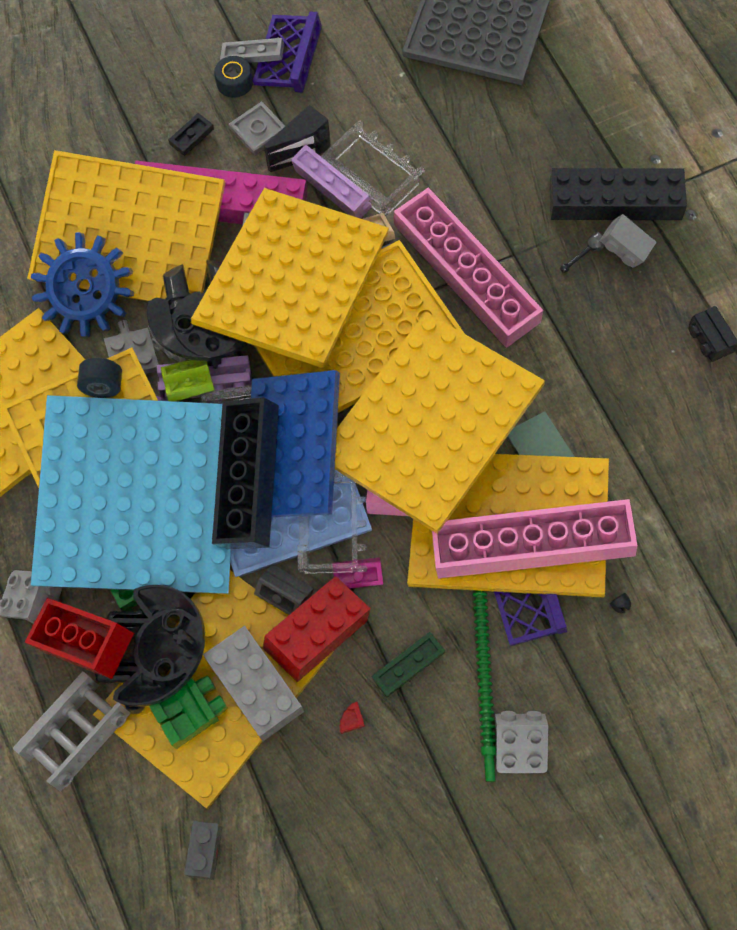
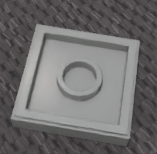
M262 101L228 124L229 129L254 156L264 150V145L285 127Z

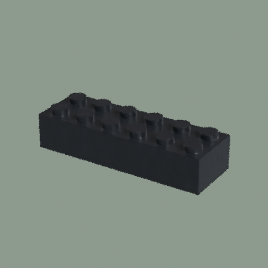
M552 168L549 182L551 220H614L622 214L630 220H682L687 208L684 168Z
M265 397L223 401L212 544L225 549L270 548L279 405Z

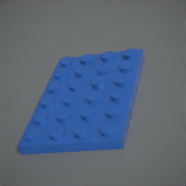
M336 370L252 379L251 399L265 397L279 405L271 518L332 514L340 373Z

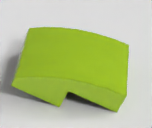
M189 359L160 367L168 401L175 402L214 391L207 361Z

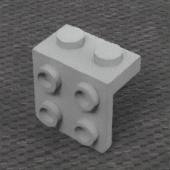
M14 570L8 578L6 589L0 600V616L25 619L34 623L46 599L50 598L58 601L63 587L31 586L32 571Z
M503 711L501 714H495L497 771L499 773H545L548 769V722L546 715L538 711H528L526 714Z

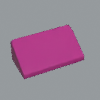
M380 557L332 563L334 577L339 578L349 589L383 585Z

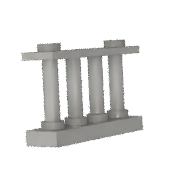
M84 671L13 747L27 761L30 762L35 757L50 771L52 775L47 782L60 792L73 781L74 776L116 729L125 723L126 718L131 714L119 702L111 707L94 692L99 685ZM87 699L105 714L96 726L92 725L77 711ZM69 719L74 721L88 734L78 746L60 731V728ZM51 738L70 754L60 766L42 750Z

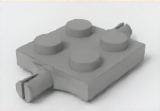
M123 320L125 328H123L122 321H119L118 325L121 333L104 338L108 356H114L132 347L145 375L157 371V365L159 364L148 328L130 331L127 320Z

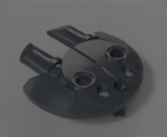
M206 260L210 282H212L222 262ZM183 264L163 274L166 299L154 298L148 301L147 320L150 331L163 348L185 359L207 361L208 366L218 369V365L221 364V358L235 354L249 344L193 325L191 317L207 290H204V293L201 294L200 291L192 294L189 293Z
M147 585L134 589L133 598L141 609L138 611H110L106 617L107 620L118 623L136 636L134 656L121 660L112 679L95 673L98 682L123 683L114 691L113 700L120 704L132 707H145L163 702L175 695L188 683L200 664L205 647V626L201 613L194 602L184 593L164 585Z

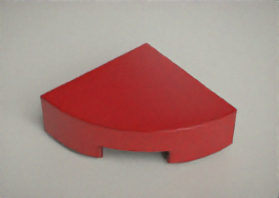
M358 702L352 703L344 711L340 720L341 734L365 727Z

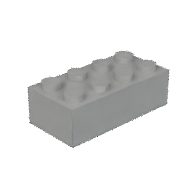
M245 626L203 654L262 741L269 738L304 712L299 701Z

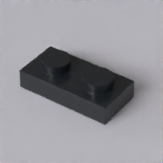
M197 113L168 139L169 144L186 156L214 130V126L201 114Z

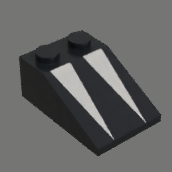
M311 105L306 107L264 145L268 170L273 172L292 166L291 159L305 145L318 155L326 152L331 145L328 119Z

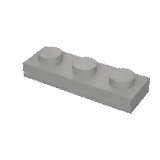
M282 38L222 43L220 60L227 56L243 57L249 63L282 60L284 42Z

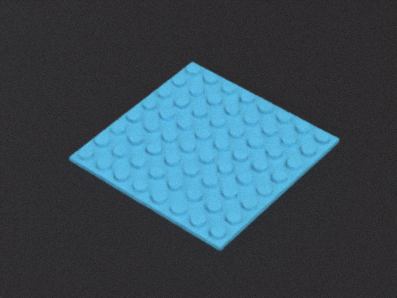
M47 395L31 586L134 590L147 585H164L175 588L180 592L229 594L231 549H225L212 544L222 404Z

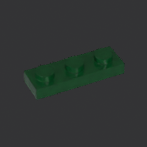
M429 632L371 677L383 694L388 697L445 653V649L433 634Z

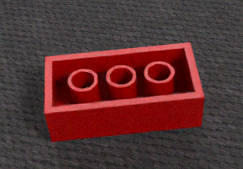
M335 576L265 635L263 650L296 682H299L367 622L371 608Z
M47 598L25 643L46 654L112 679L134 633L116 622Z

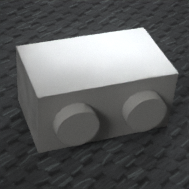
M624 214L611 222L599 240L605 245L606 249L614 252L622 259L624 264L632 268L643 263L656 244L654 239Z

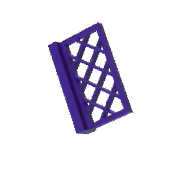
M309 12L308 16L272 15L266 39L282 38L284 47L286 46L289 50L283 54L282 60L271 61L270 63L266 61L258 62L253 78L254 85L292 87L295 92L303 93L322 28L318 12ZM277 22L287 24L279 30L276 29ZM299 23H304L305 26L297 31L294 28ZM291 29L294 34L285 39L282 34ZM298 38L300 43L292 48L289 43ZM294 55L295 60L287 65L284 60ZM282 63L284 67L274 72L272 68ZM268 70L272 74L266 79L261 78V75ZM286 72L290 73L289 80H281L279 78Z
M494 591L510 646L555 633L562 634L567 632V626L557 594H537L542 597V603L537 610L526 604L531 593H527L522 602L511 596L512 592ZM500 594L505 597V599L503 600V602H502V600H501ZM508 599L520 604L515 616L508 614L504 610ZM524 607L536 613L530 625L518 619ZM543 607H545L546 614L541 612ZM540 615L549 620L551 628L540 631L533 627ZM507 617L512 619L510 625L508 623ZM515 622L527 627L523 636L513 639L511 629Z

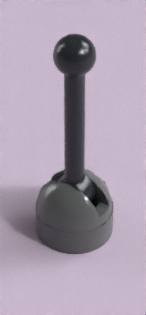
M599 232L592 234L588 239V247L567 264H562L560 270L566 273L569 271L570 266L590 250H602L605 247L599 241L602 235Z

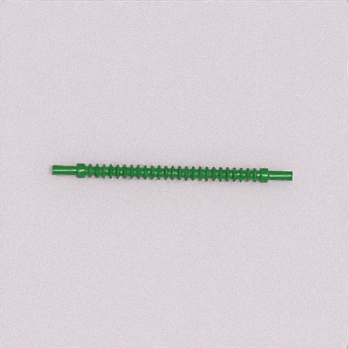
M474 590L475 593L472 596L475 597L473 603L476 606L473 607V610L476 613L473 616L477 618L474 620V623L477 624L474 630L477 631L475 637L478 638L475 641V644L478 645L475 650L478 652L476 658L479 659L476 662V665L479 666L476 671L480 673L477 676V679L480 680L477 685L480 687L478 693L481 694L478 697L481 704L478 706L482 709V711H479V714L482 715L479 721L482 722L480 729H483V732L480 733V736L483 737V740L480 741L483 744L481 755L484 756L485 782H496L494 762L496 746L493 745L496 743V740L493 739L496 733L492 731L495 728V725H492L495 719L492 717L494 711L491 710L494 704L491 703L493 696H490V693L493 692L490 686L493 683L489 681L492 678V675H489L492 669L489 668L491 661H488V658L491 657L488 651L491 648L487 646L490 644V641L487 640L490 634L487 633L489 627L486 626L489 623V620L486 619L489 614L485 612L488 609V606L485 605L488 600L485 599L487 596L486 592Z

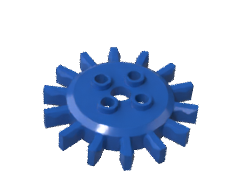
M76 232L75 249L69 250L66 243L62 239L57 238L54 241L61 254L55 260L50 255L40 253L38 256L50 268L47 275L40 273L31 274V279L37 282H46V292L37 293L32 296V300L41 303L47 300L50 301L52 307L42 316L44 321L53 320L59 313L64 316L59 332L68 334L73 321L76 320L80 322L81 336L90 337V321L97 320L99 327L107 332L111 329L104 316L111 310L118 316L125 317L127 314L115 302L118 295L125 297L134 296V291L129 288L119 287V279L133 274V270L129 267L115 269L113 263L121 257L123 252L121 249L115 248L106 257L103 256L101 251L106 239L99 235L94 240L91 250L85 248L84 234ZM94 269H97L98 275L96 277L92 276V271ZM75 273L77 276L76 280L71 281L70 277ZM87 279L90 287L86 292H82L79 284L82 280ZM98 291H100L102 294L100 299H96L95 294ZM76 295L80 296V301L78 303H75L74 297Z

